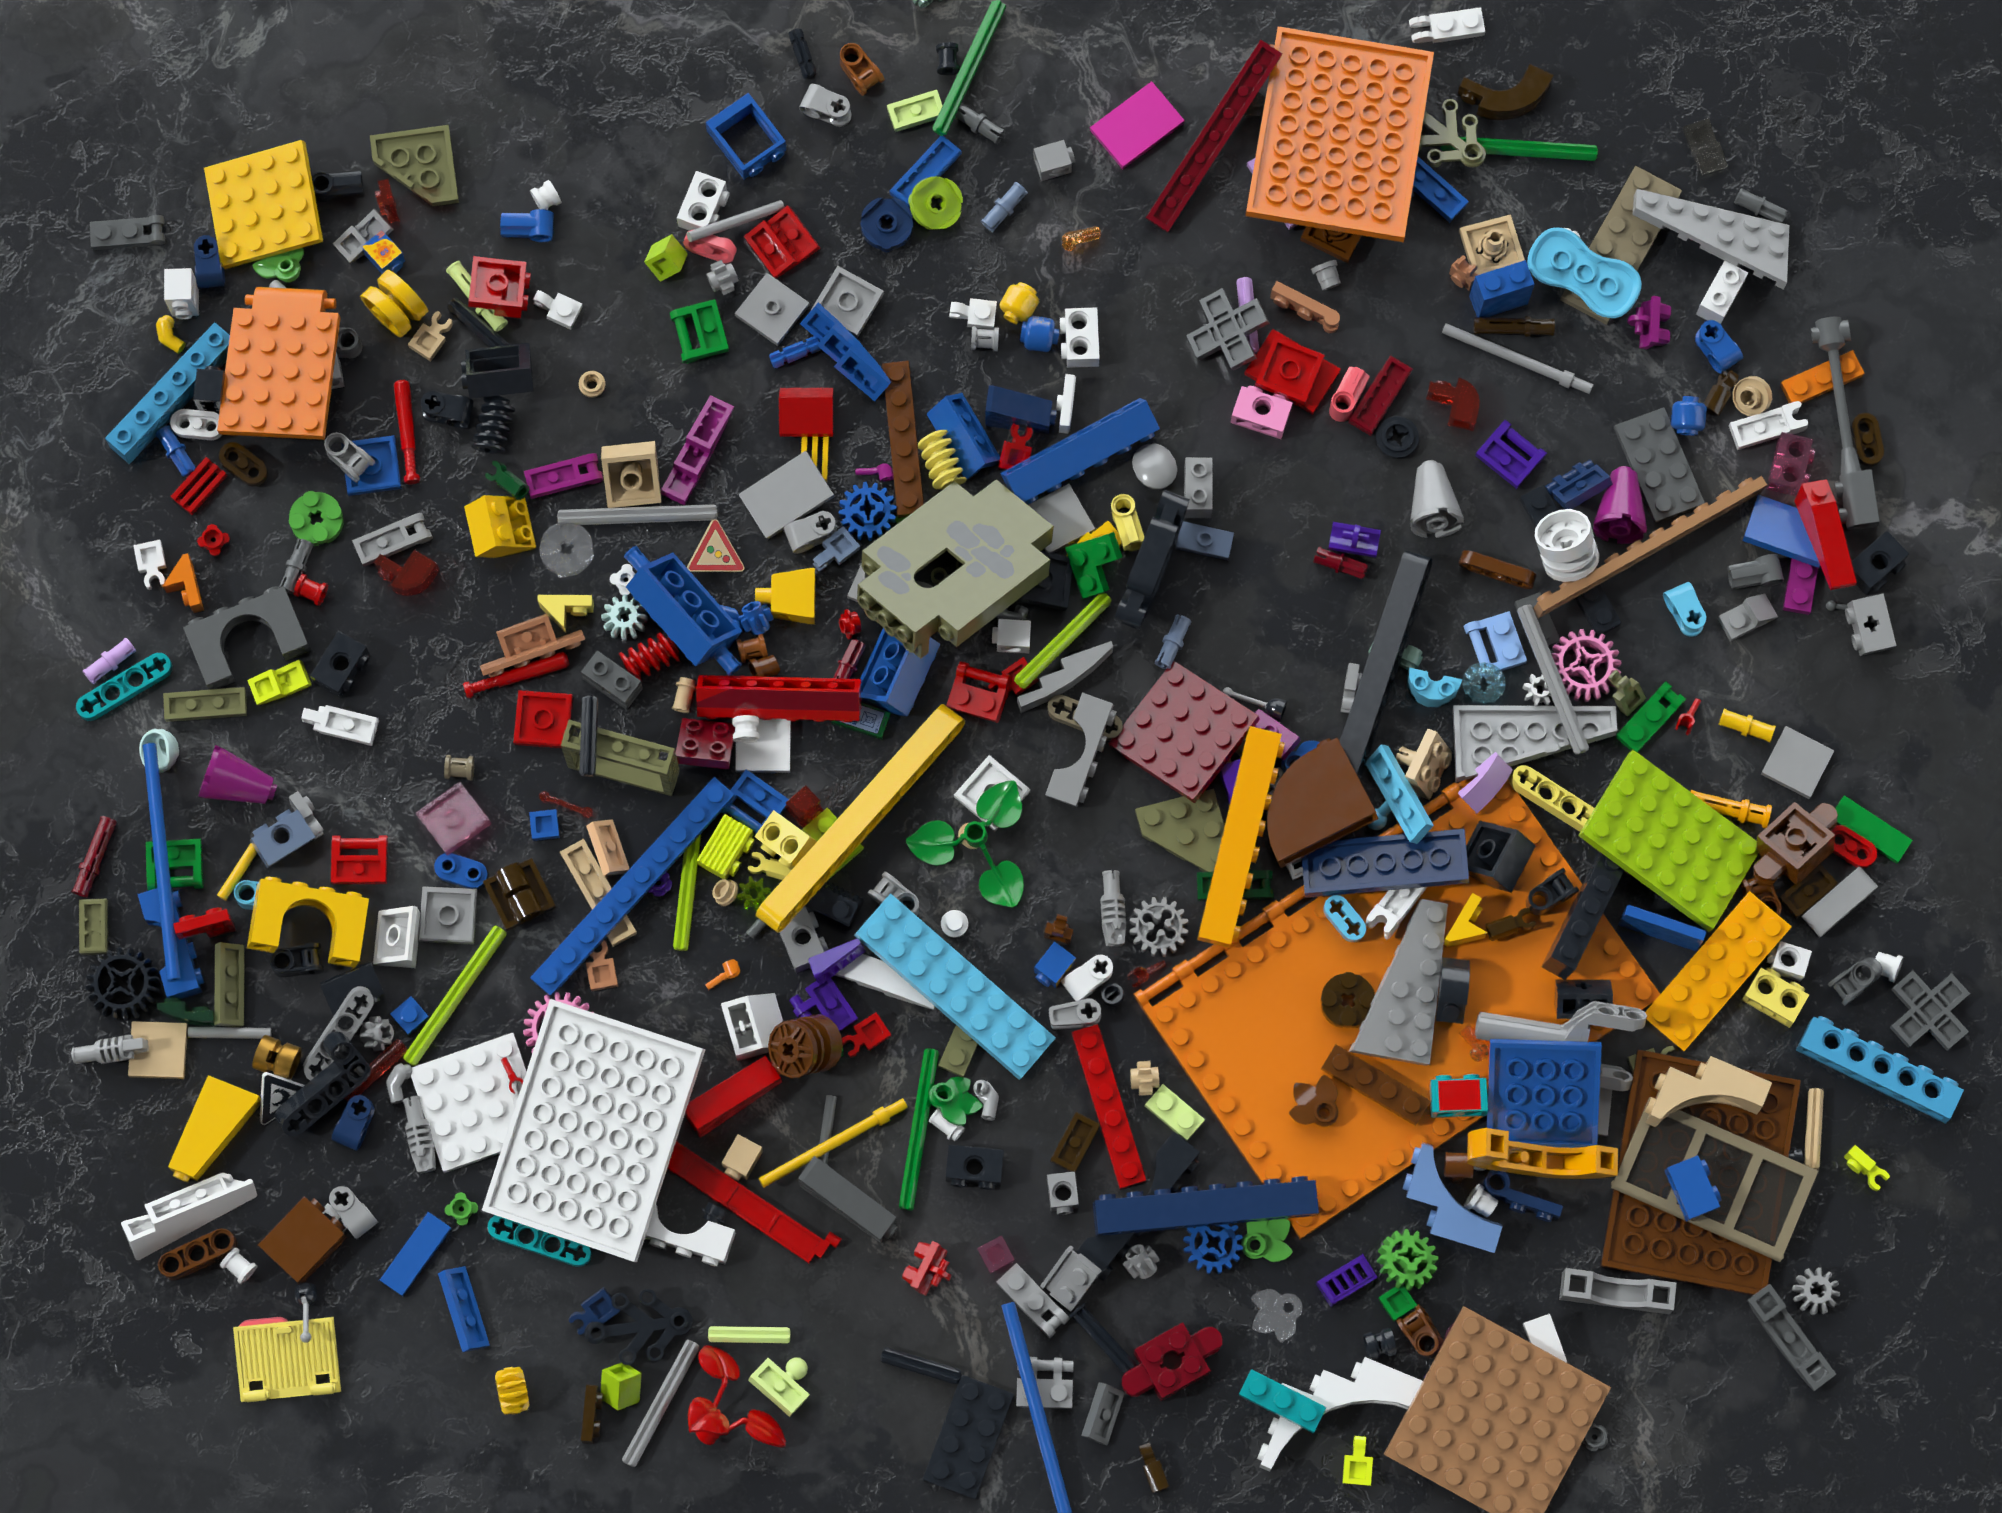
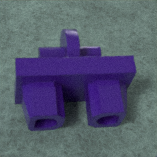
M1333 522L1328 549L1376 558L1381 530L1361 527L1356 524L1350 525Z

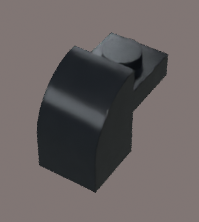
M1442 957L1436 1021L1463 1024L1469 991L1470 960Z

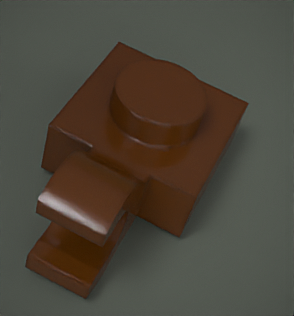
M1057 914L1053 924L1047 922L1044 938L1070 945L1074 929L1069 928V924H1067L1068 917Z

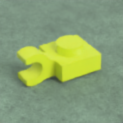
M1856 1145L1844 1156L1848 1160L1846 1164L1857 1174L1861 1172L1868 1176V1185L1874 1191H1878L1881 1188L1875 1182L1876 1176H1881L1885 1181L1890 1178V1175L1885 1170L1875 1165L1876 1162Z
M1355 1436L1353 1440V1456L1344 1455L1343 1484L1371 1486L1373 1457H1365L1366 1437Z

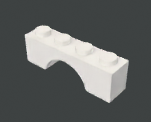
M655 1205L645 1238L650 1240L649 1244L665 1249L667 1245L676 1248L675 1253L691 1258L692 1254L703 1257L702 1262L717 1267L718 1263L725 1265L736 1233L735 1229L710 1221L694 1233H673L660 1222L657 1205Z

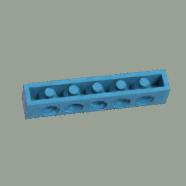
M214 322L105 437L109 447L130 464L156 437V432L170 422L172 415L182 409L192 399L197 369H205L206 366L221 368L226 363L230 335Z
M1813 1017L1809 1021L1796 1051L1943 1123H1947L1951 1119L1964 1091L1958 1087L1959 1084L1956 1081L1947 1077L1941 1079L1933 1075L1934 1071L1922 1065L1916 1067L1908 1063L1909 1059L1901 1054L1894 1053L1892 1055L1883 1051L1884 1047L1874 1041H1868L1867 1043L1859 1039V1035L1852 1030L1846 1028L1840 1030L1834 1027V1023L1825 1017ZM1826 1037L1834 1038L1837 1042V1049L1826 1047L1824 1039ZM1850 1050H1858L1862 1054V1061L1852 1060L1849 1055ZM1875 1062H1883L1887 1067V1073H1878L1874 1067ZM1900 1074L1909 1075L1912 1079V1085H1903L1899 1079ZM1925 1086L1934 1087L1937 1091V1097L1929 1098L1925 1094Z

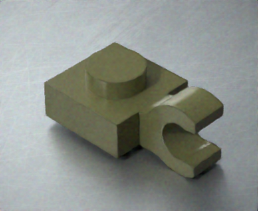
M1615 670L1608 677L1610 682L1617 688L1613 698L1620 712L1629 716L1646 697L1637 681L1632 678L1629 679L1627 676L1622 678L1619 672Z

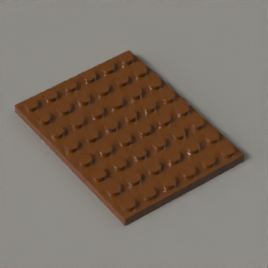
M1643 1050L1636 1051L1632 1075L1633 1080L1618 1158V1169L1649 1097L1656 1098L1659 1090L1654 1087L1660 1073L1666 1074L1668 1069L1672 1067L1695 1077L1702 1061ZM1744 1070L1772 1082L1763 1107L1757 1115L1742 1108L1721 1103H1701L1679 1109L1789 1157L1801 1080ZM1667 1118L1663 1119L1656 1127L1650 1125L1626 1182L1667 1199L1671 1185L1664 1170L1683 1161L1695 1130ZM1705 1135L1697 1155L1700 1160L1706 1161L1710 1170V1175L1707 1177L1711 1186L1715 1185L1722 1201L1719 1202L1720 1207L1703 1216L1724 1225L1752 1154H1747L1743 1150L1740 1151L1729 1146L1727 1143H1722L1711 1136ZM1762 1160L1735 1224V1230L1774 1246L1786 1169L1779 1168L1768 1161ZM1613 1189L1601 1267L1747 1295H1755L1768 1285L1771 1258Z

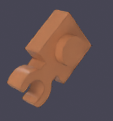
M1462 255L1451 265L1449 274L1452 281L1461 288L1464 286L1467 290H1470L1475 276L1478 275L1475 273L1477 266L1475 264L1471 266L1466 261V257Z
M605 940L602 941L603 948L600 952L596 953L593 951L590 957L594 962L586 963L591 992L618 987L613 958L605 959L608 954V946Z

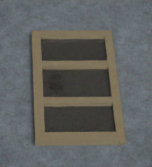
M1645 1106L1618 1169V1176H1615V1179L1611 1182V1188L1685 1220L1664 1170L1698 1155L1700 1160L1706 1161L1710 1170V1175L1707 1177L1711 1186L1715 1185L1722 1201L1719 1202L1720 1207L1687 1222L1781 1262L1818 1170L1681 1110L1670 1114L1654 1127L1646 1123L1649 1114L1645 1113Z

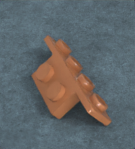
M544 614L497 631L496 633L505 657L480 665L483 676L487 674L489 677L497 676L504 672V668L512 665L515 668L522 667L530 663L529 659L538 656L541 659L550 657L555 654V650L563 647L566 649L575 648L581 645L580 641L585 640L582 630H578L556 638L548 614Z

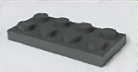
M1664 407L1614 426L1615 433L1629 466L1638 474L1640 491L1654 524L1695 510L1698 506L1705 503Z

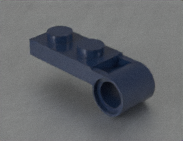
M1493 1170L1488 1173L1483 1181L1486 1192L1497 1200L1510 1205L1509 1209L1515 1212L1525 1214L1527 1210L1536 1213V1218L1546 1222H1552V1219L1558 1220L1561 1215L1562 1205L1510 1189V1178L1506 1172ZM1493 1177L1501 1179L1504 1184L1503 1189H1492L1489 1180Z

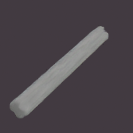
M686 1340L622 1458L625 1464L635 1467L699 1350L697 1343L691 1340Z

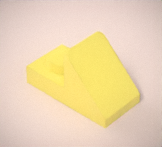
M538 595L540 608L565 633L567 612H571L573 616H586L587 612L593 613L594 610L592 595Z

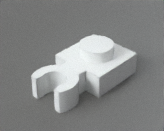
M156 540L133 545L138 571L140 574L147 572L144 578L147 589L152 590L151 581L154 578L160 579V584L163 587L166 579L159 572V569L167 567L162 542Z

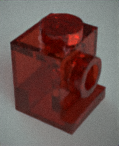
M806 785L786 802V810L802 828L824 811L820 800Z

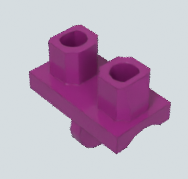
M1652 296L1651 300L1642 302L1641 307H1636V315L1628 317V324L1635 326V334H1640V349L1647 350L1652 346H1664L1670 341L1669 330L1659 328L1660 321L1666 322L1671 316V306L1660 303L1661 297Z

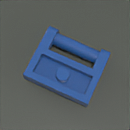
M746 769L730 790L735 794V797L721 812L723 814L728 813L757 834L773 810L781 815L790 804V800ZM736 798L740 799L766 818L765 821L760 824L733 805V802Z

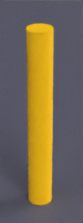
M251 843L217 894V896L225 901L257 854Z

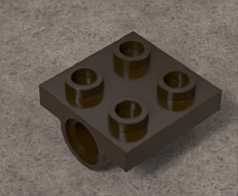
M532 858L522 863L509 864L498 870L495 876L483 881L506 931L556 908Z

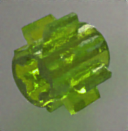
M749 876V882L746 885L743 883L739 884L743 893L738 894L737 898L738 900L745 899L744 909L753 906L757 911L759 905L766 899L765 894L771 893L770 888H763V878L757 882L753 881V878ZM751 889H756L758 898L752 899L750 895Z

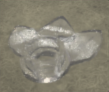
M1266 1289L1255 1293L1251 1299L1260 1311L1254 1318L1252 1329L1260 1333L1275 1331L1279 1342L1292 1337L1296 1330V1319L1302 1313L1301 1300L1294 1294L1287 1293L1281 1295L1273 1289ZM1291 1303L1294 1310L1287 1313L1284 1311L1283 1305Z

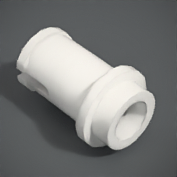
M937 1109L929 1119L930 1123L948 1135V1140L953 1139L956 1141L965 1130L963 1126L954 1125L944 1119L940 1109Z

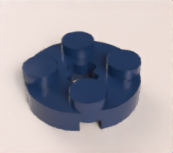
M877 198L871 201L862 212L860 223L862 235L871 246L881 249L883 252H890L903 246L911 237L913 231L912 213L909 207L901 200L896 198ZM885 219L888 221L892 219V228L883 229L881 220Z

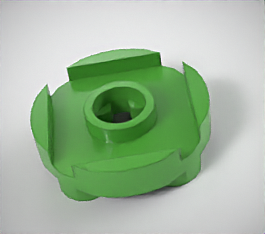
M308 491L292 505L289 513V524L297 539H304L313 543L314 546H319V544L326 542L330 543L338 537L344 524L343 513L338 502L332 496L323 492ZM321 513L320 517L323 519V522H316L315 525H312L310 516Z

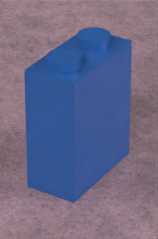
M1526 260L1475 276L1469 297L1477 317L1487 318L1529 303L1535 284Z

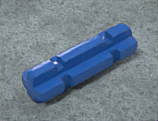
M813 336L806 339L804 343L800 341L783 348L782 352L778 350L771 353L769 358L773 367L778 368L783 366L786 361L790 363L808 356L807 353L809 352L813 354L820 351L821 348L817 346L819 340Z

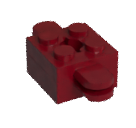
M1182 1322L1134 1349L1133 1353L1139 1365L1128 1370L1123 1375V1390L1126 1394L1137 1397L1153 1388L1160 1401H1163L1208 1376L1211 1370L1204 1359L1220 1350L1222 1346L1221 1333L1214 1327H1205L1190 1335Z

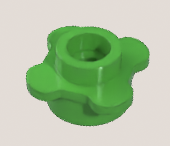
M462 1192L457 1193L450 1205L445 1207L446 1215L453 1216L457 1220L458 1225L461 1226L466 1225L468 1218L478 1211V1205L475 1202H470ZM464 1207V1211H459V1208Z

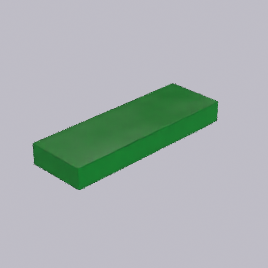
M1845 795L1835 808L1838 814L1837 825L1846 826L1874 844L1879 853L1896 864L1913 841Z

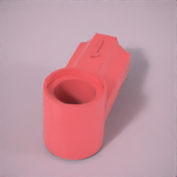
M1349 366L1340 386L1332 397L1329 414L1335 421L1345 422L1350 419L1370 378L1364 370L1358 367ZM1342 402L1345 403L1349 408L1346 410L1339 409L1336 406V404Z

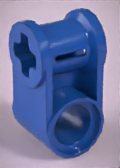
M1708 320L1701 325L1696 333L1695 342L1716 372L1721 374L1743 359L1740 348L1729 337L1719 322ZM1705 333H1706L1707 335L1710 334V333H1712L1714 337L1709 336V337L1707 338V337L1705 336Z

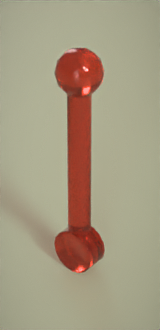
M542 791L539 794L541 801L548 800L582 813L585 818H590L593 815L590 807L582 808L550 796L547 791Z

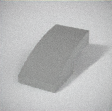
M373 209L357 226L349 227L333 245L350 263H353L364 255L362 246L381 230L386 235H389L394 229L377 210Z

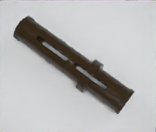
M1525 316V318L1474 317V334H1524V337H1530V335L1554 336L1555 318L1531 319V316Z

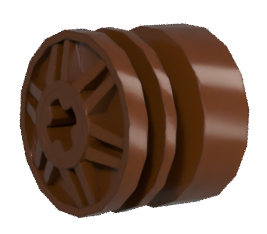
M821 1014L781 1022L774 1027L768 1043L769 1056L774 1067L782 1075L789 1078L802 1077L831 1069L839 1061L843 1047L841 1034L836 1024L830 1018Z

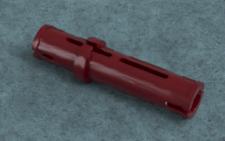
M106 816L100 817L85 860L78 867L80 872L71 891L72 893L88 898L95 876H99L101 871L98 868L117 824V821Z

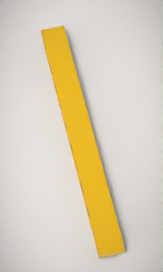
M940 705L764 900L756 912V917L777 933L781 932L959 734L965 724V719L946 705Z

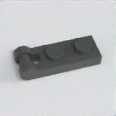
M152 215L146 218L90 222L92 250L163 245L165 244V234L162 233V227L165 225L164 216ZM152 228V234L145 235V229Z

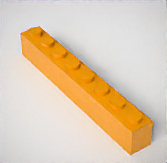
M1252 726L1248 729L1197 938L1199 941L1229 948L1232 941L1237 942L1241 926H1237L1236 922L1238 915L1243 916L1247 900L1242 899L1244 889H1250L1253 873H1249L1251 862L1256 863L1260 848L1256 847L1255 843L1257 836L1262 837L1266 821L1261 820L1263 810L1268 811L1269 804L1271 803L1272 795L1267 793L1269 785H1275L1278 768H1274L1276 757H1282L1285 742H1280L1282 735L1280 733Z

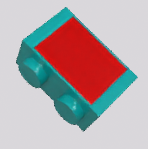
M1478 1074L1464 1075L1463 1079H1452L1451 1075H1439L1435 1077L1436 1080L1430 1081L1431 1118L1487 1115L1486 1078H1480Z

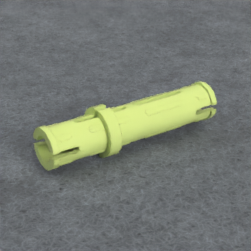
M456 261L446 269V272L469 299L471 276L462 266L461 262ZM476 308L475 310L478 315L484 317L495 332L500 331L508 324V321L503 316H495V310Z

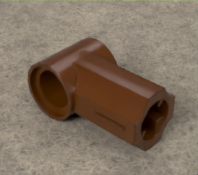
M1445 1152L1444 1177H1448L1451 1183L1461 1184L1464 1178H1473L1474 1166L1467 1163V1153Z

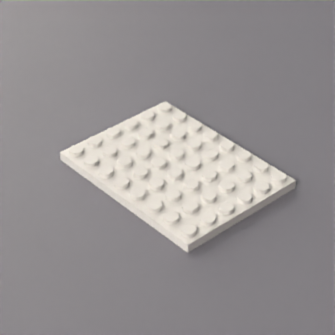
M550 999L482 1211L637 1262L705 1049Z

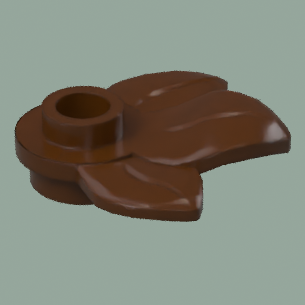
M1323 1075L1316 1087L1305 1083L1294 1084L1293 1095L1298 1105L1292 1108L1289 1114L1297 1123L1303 1125L1316 1123L1322 1127L1335 1123L1338 1118V1108L1335 1104L1338 1092L1335 1084L1328 1076ZM1327 1109L1330 1115L1327 1118H1323L1320 1116L1319 1111Z

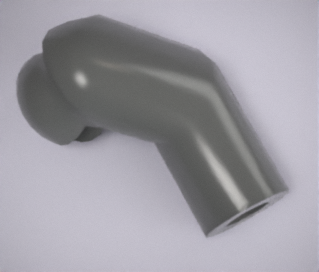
M1016 605L1014 612L1005 609L995 618L998 620H1027L1028 609L1024 606Z

